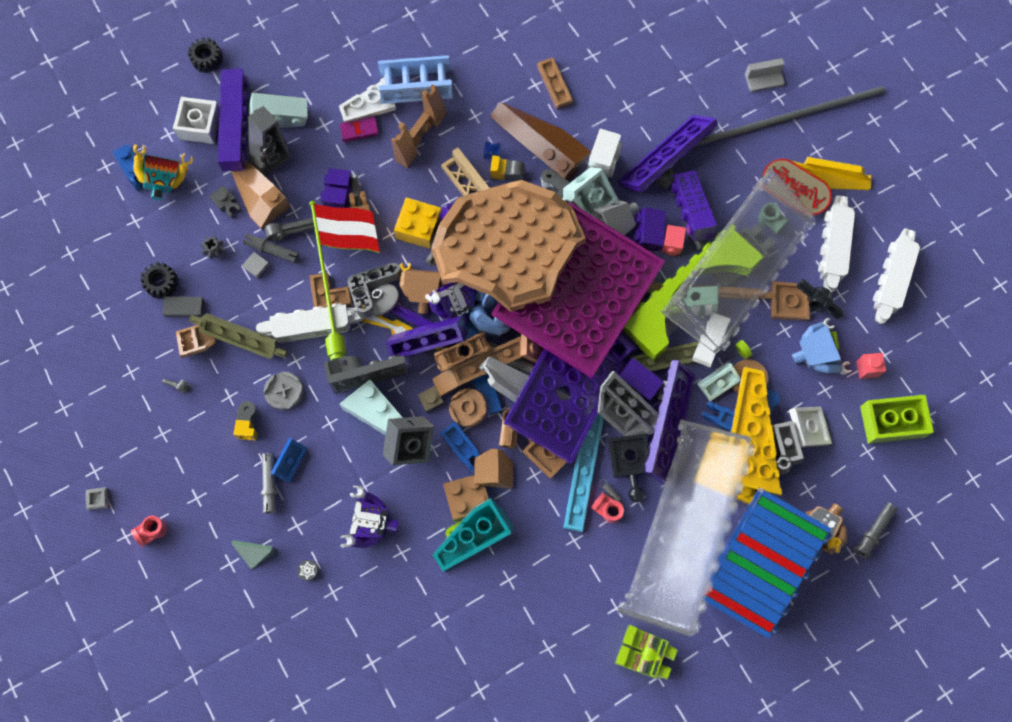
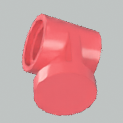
M603 492L591 507L608 523L618 522L624 513L622 504L614 501ZM611 507L616 508L618 515L615 517L610 516L608 509Z
M149 516L143 520L142 524L131 530V533L136 542L141 547H144L154 539L163 537L167 532V524L156 516ZM157 522L158 528L152 532L151 526Z

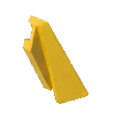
M807 157L804 164L793 161L824 180L830 189H871L872 175H866L865 169L862 166Z

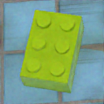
M926 395L868 400L860 406L868 444L926 438L934 433Z

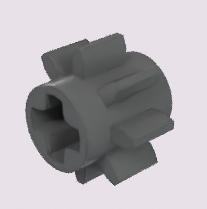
M215 235L213 238L205 237L204 243L200 244L203 248L201 251L203 255H208L210 260L216 257L220 258L221 253L225 252V249L222 247L224 245L222 239L217 240Z

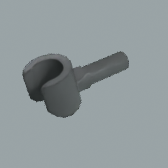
M167 379L162 380V383L173 386L181 393H185L190 388V385L182 379L178 384Z

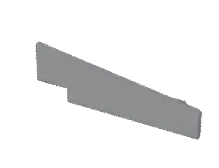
M488 357L480 366V369L489 375L487 381L490 386L515 402L528 375L492 357ZM557 390V395L561 400L566 401L570 398L569 395Z

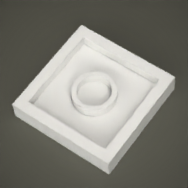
M801 407L789 410L801 448L832 444L822 407Z

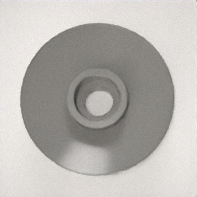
M384 284L369 291L374 307L373 316L383 315L396 305L399 293L393 285Z

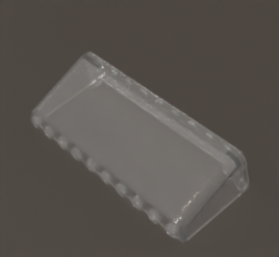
M769 168L660 312L716 354L720 350L724 351L731 343L729 338L731 336L734 337L741 329L739 324L741 322L744 323L751 315L749 310L751 308L754 309L759 304V296H763L770 288L768 286L769 282H774L778 277L779 273L777 271L779 268L783 269L789 260L786 259L788 255L792 256L798 248L796 244L801 243L807 236L805 234L806 230L809 231L815 225V216L777 173Z
M681 420L678 430L682 432L680 438H677L678 447L630 592L625 595L627 601H620L617 611L626 618L692 637L694 634H698L700 629L699 617L701 613L704 614L707 606L705 598L707 593L710 594L713 587L711 579L713 573L718 571L719 561L717 559L719 553L724 551L725 541L723 540L725 534L730 532L732 524L730 521L731 514H735L738 503L736 498L738 494L741 495L744 485L742 479L744 475L748 474V460L754 454L755 445H753L751 437Z

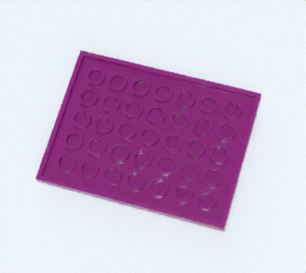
M569 202L568 204L573 208L584 233L586 243L576 248L558 278L551 300L536 304V302L524 305L525 308L510 312L502 304L498 303L491 315L592 378L665 261Z

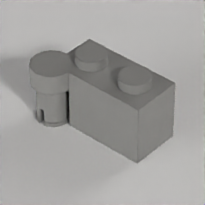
M793 421L776 424L772 428L779 454V459L776 461L779 475L788 474L792 465L801 464L804 459Z

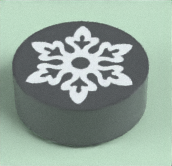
M311 560L302 561L297 568L298 576L304 581L314 580L319 571L317 564Z

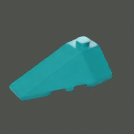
M490 498L469 512L433 553V557L444 572L512 534L514 526L504 509Z

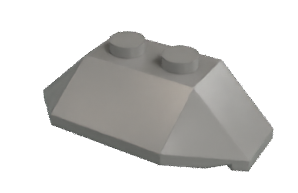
M612 371L601 385L598 413L623 436L654 433L659 413L617 373Z

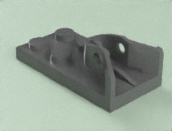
M393 355L384 361L375 360L366 366L362 365L361 358L357 356H344L324 363L328 383L334 394L361 387L369 380L375 383L408 374L404 355Z

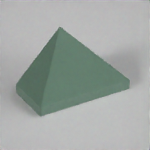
M232 540L233 547L251 570L276 552V548L273 546Z

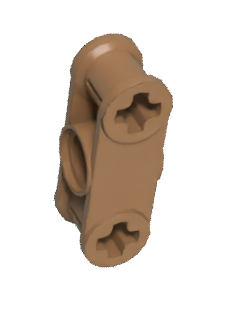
M485 331L459 344L434 353V356L438 357L442 366L441 371L443 372L458 365L460 362L493 349L486 340ZM461 346L467 348V356L460 355L459 348Z

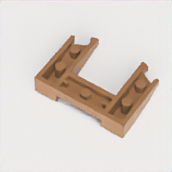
M433 84L430 87L431 93L426 90L422 92L424 112L412 129L408 131L406 125L400 122L398 127L400 128L401 135L398 134L395 139H391L395 161L406 168L409 167L417 156L416 147L420 144L423 134L430 130L431 125L438 127L447 114L443 99L437 87Z

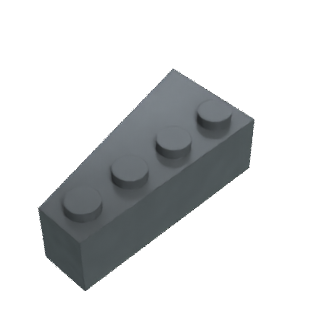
M262 106L254 110L248 117L250 163L264 176H267L288 160L291 154L278 121Z

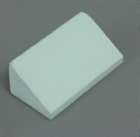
M726 363L699 381L697 385L707 399L712 401L739 383L741 378L733 365Z

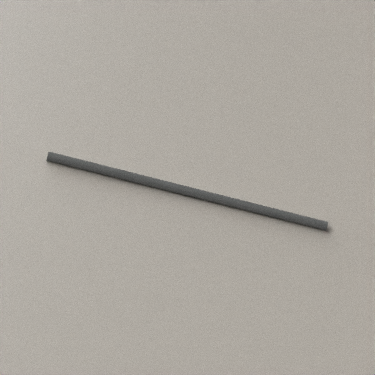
M884 86L709 135L704 137L694 147L885 93Z

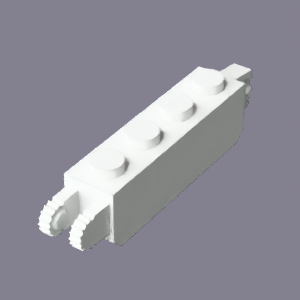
M840 195L834 198L832 207L825 213L824 222L827 223L822 234V238L825 240L820 250V255H823L818 267V272H821L820 279L824 280L823 286L829 289L831 293L835 291L834 289L838 287V283L848 274L855 211L848 207V197Z
M904 228L899 238L895 242H891L888 248L890 255L883 264L885 271L878 281L880 288L873 297V301H875L873 308L877 310L875 322L878 324H884L892 314L896 313L903 306L920 249L918 243L914 242L915 231Z
M340 303L332 305L336 332L346 333L350 330L351 324L363 321V318L358 316L356 308H347L346 304ZM321 306L307 311L302 309L295 310L294 313L289 314L277 313L275 316H270V321L259 323L256 326L258 333L274 337L279 343L328 336L332 333L328 307L324 308Z

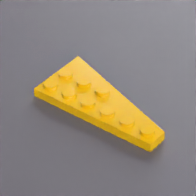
M744 367L721 482L758 490L760 487L771 494L781 496L782 491L779 484V470L776 463L773 429L767 402L764 371Z

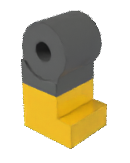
M493 156L490 178L509 181L523 180L526 165L521 161L500 159V156Z
M244 401L239 405L233 434L237 439L257 441L258 433L253 427L254 421L258 417V409L252 402Z

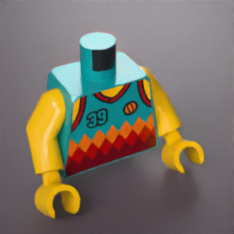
M134 145L133 150L136 153V156H134V172L139 182L143 183L144 189L152 190L151 199L162 200L163 192L170 193L172 189H176L184 181L188 165L193 162L192 156L190 161L186 162L183 160L185 153L182 154V164H180V161L145 154L146 148L144 145L142 146L143 150L137 152V145Z

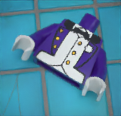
M455 282L448 283L437 290H432L433 292L429 293L430 296H425L429 301L431 311L441 318L451 319L462 315L465 325L470 322L466 313L474 308L476 289Z
M354 485L353 487L358 489L357 495L350 493V496L360 499H357L350 535L341 536V538L347 539V544H341L340 546L342 548L351 546L365 549L383 540L386 531L397 532L399 521L388 519L389 511L386 509V504L376 495L365 491L361 486Z

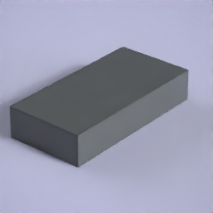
M164 297L163 316L190 317L194 315L202 317L204 299L202 297Z

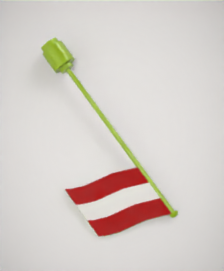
M310 201L309 206L312 209L332 333L328 335L329 337L325 339L328 358L332 361L346 356L347 349L345 337L335 330L322 246L337 249L369 250L380 253L372 211L360 208H334L318 205L315 201Z

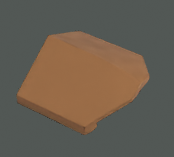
M199 325L176 331L181 358L206 351L216 343L214 337L200 332Z
M490 449L476 457L474 485L512 489V460L500 449Z

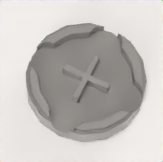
M288 372L272 375L266 381L264 387L266 401L274 409L289 410L295 407L301 401L303 395V386L300 380L294 374Z

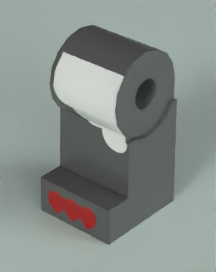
M552 169L544 170L541 174L542 187L556 192L563 199V188L570 184V182Z

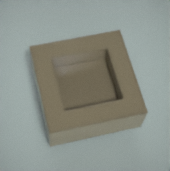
M435 386L418 394V398L426 413L444 404Z

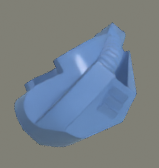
M482 302L472 309L470 314V320L479 333L485 331V336L499 338L503 333L511 329L510 326L496 317H492L491 314L496 306L485 309L482 306Z

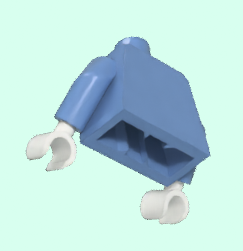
M830 318L825 319L823 323L820 322L809 326L802 335V340L799 341L802 350L792 354L795 364L807 361L810 369L818 372L840 373L842 375L850 373L852 370L845 369V366L849 365L850 362L846 361L839 364L842 361L830 334L834 325H827Z

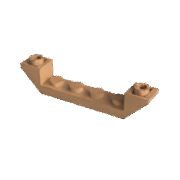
M521 336L458 364L434 377L432 380L439 395L443 396L458 389L459 386L487 374L480 369V366L488 357H492L506 365L522 358L520 356Z

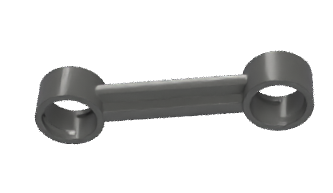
M313 217L284 225L281 223L269 224L265 227L267 240L279 241L284 239L286 235L314 229Z

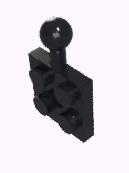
M647 434L608 438L613 478L629 476L631 489L628 492L629 499L633 502H640L644 498V491L639 487L637 475L648 474L645 472V464L650 453ZM625 452H634L635 459L633 461L627 460Z

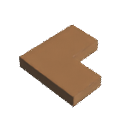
M327 272L331 306L337 303L346 304L347 307L353 306L349 286L331 289ZM322 273L310 275L314 307H328Z

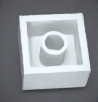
M181 97L173 126L178 139L214 144L220 114L217 101Z
M603 129L599 130L589 158L587 170L590 167L603 170L607 179L613 177L615 165L618 162L623 144L620 142V134Z

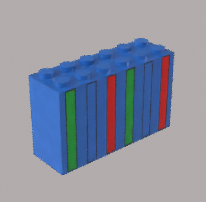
M759 487L699 592L701 599L769 639L771 634L774 635L780 625L778 621L781 616L785 617L788 613L790 600L797 597L800 591L798 586L802 579L805 581L811 572L809 569L810 565L819 559L821 546L823 543L827 544L830 540L832 528Z

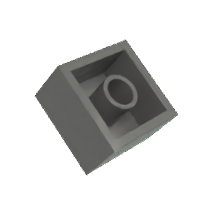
M424 416L388 419L383 456L393 466L428 462L434 426Z

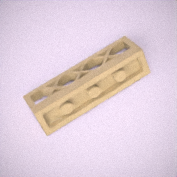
M459 148L452 151L453 158L441 164V168L463 196L468 195L470 190L478 192L489 189L488 185ZM456 163L459 169L458 172H452L447 167ZM459 177L467 178L469 180L468 186L461 185Z

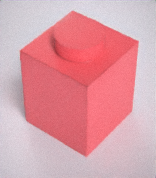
M667 225L662 252L669 256H680L686 228Z
M883 353L863 354L856 361L860 379L879 378L886 372Z

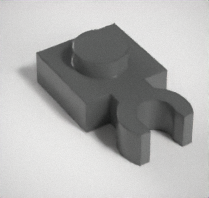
M224 185L209 196L221 212L226 209V213L230 218H234L231 213L232 210L236 209L239 213L241 212L240 207L234 203L236 201Z

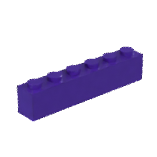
M243 68L221 70L218 164L222 172L244 171V163H247L245 148L248 146L245 132H248V124L245 118L248 117L246 102L249 101V95L246 87H249V78L245 76Z

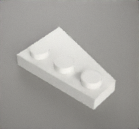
M385 77L380 79L381 82L368 87L367 91L360 95H355L339 106L344 123L396 110L395 103L381 104L379 85H385Z

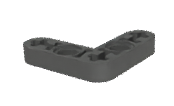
M389 263L349 277V289L360 318H369L374 314V307L368 289L399 280L401 277L399 264ZM373 276H379L378 279L371 280ZM359 282L360 287L356 288L355 283ZM359 294H365L362 298H356ZM362 305H366L367 309L363 310Z

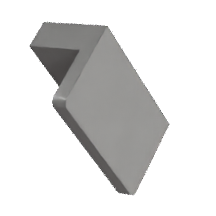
M783 58L748 65L745 77L750 92L784 85L785 82L781 73L784 66Z

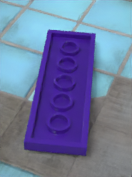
M692 115L618 179L619 185L639 192L645 191L667 169L673 167L675 162L684 157L691 148L698 145L706 135L712 133L713 129L719 125L715 118Z
M672 360L671 366L668 369V379L663 389L664 395L659 406L658 420L654 427L655 433L650 443L649 458L645 464L646 473L661 483L669 485L695 379V374L679 360Z

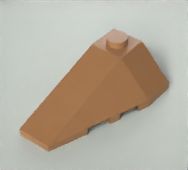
M248 160L247 163H244V171H231L250 218L261 230L290 208L286 197Z

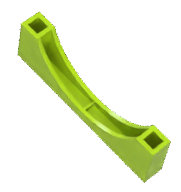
M730 227L725 232L723 230L720 231L715 237L716 240L713 243L708 242L703 247V252L699 255L695 254L689 260V264L686 267H680L676 272V276L673 279L668 278L663 283V288L659 291L655 290L649 296V300L646 303H640L635 309L636 312L630 316L622 329L653 362L668 348L669 341L665 329L666 310L672 298L683 286L698 277L712 273L726 272L748 276L760 264L763 257Z

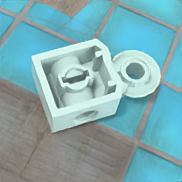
M590 167L563 188V200L565 202L573 203L595 218L596 216L593 211L595 208L618 200L603 170Z

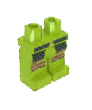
M629 625L622 644L639 650L641 653L622 645L615 664L652 678L668 679L671 668L661 665L663 657L674 660L677 649L668 645V641Z

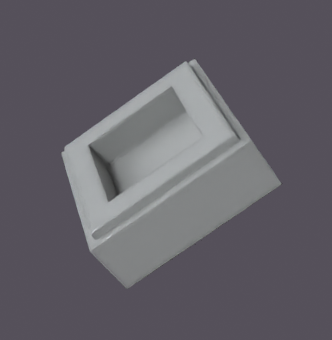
M253 252L242 267L258 278L269 266V263Z
M108 488L86 490V510L109 508Z

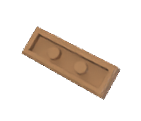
M554 58L538 62L537 68L556 110L572 105L573 99Z

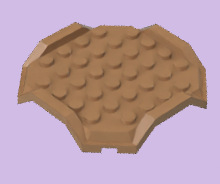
M519 180L457 198L439 224L431 249L442 284L461 283L492 296L506 309L513 312L525 308L524 305L536 302V304L551 300L560 274L576 248L586 243V238L573 208L556 192Z

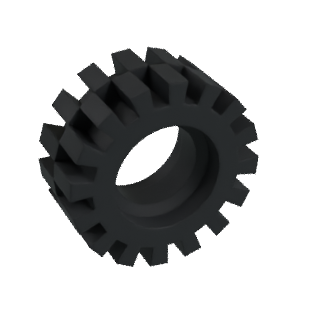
M204 37L201 38L202 41L196 39L197 43L192 42V47L189 46L188 56L194 68H197L200 72L203 70V73H207V70L213 72L212 68L217 70V65L221 66V61H223L219 45L216 44L215 40L211 41L210 38H207V41ZM203 52H212L211 56L206 59L199 58Z
M156 262V266L150 264V269L147 267L144 269L146 273H141L143 278H140L144 290L151 297L160 299L162 296L164 299L166 294L171 296L173 295L171 291L175 292L177 290L175 286L179 284L177 282L178 277L169 265L163 262L162 264ZM165 275L166 282L159 287L153 285L155 277Z

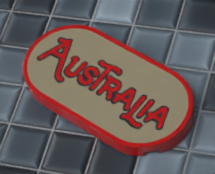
M789 159L773 160L763 171L762 180L765 188L804 214L816 215L822 213L831 202L832 194L829 185Z

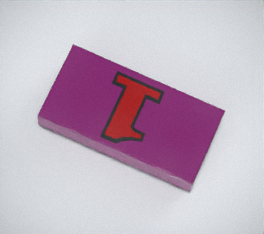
M375 117L339 124L343 143L378 136Z

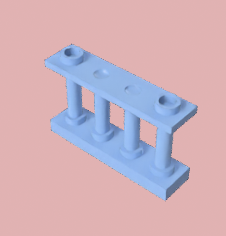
M449 56L378 61L380 77H385V85H379L381 104L422 101V92L426 90L431 93V84L437 87L442 99L453 98L451 80H446L445 72H450ZM427 73H438L439 81H428ZM420 74L421 82L410 83V75ZM403 75L402 84H392V76Z

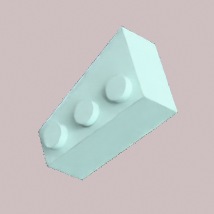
M252 93L248 117L254 110L264 106L278 121L280 128L305 126L307 120V98Z
M371 380L367 381L340 403L342 410L352 414L386 435L388 419L402 418Z

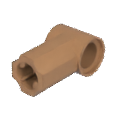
M508 408L502 415L499 446L516 449L518 432L503 424L511 408Z

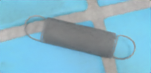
M607 482L604 486H601L614 501L621 499Z

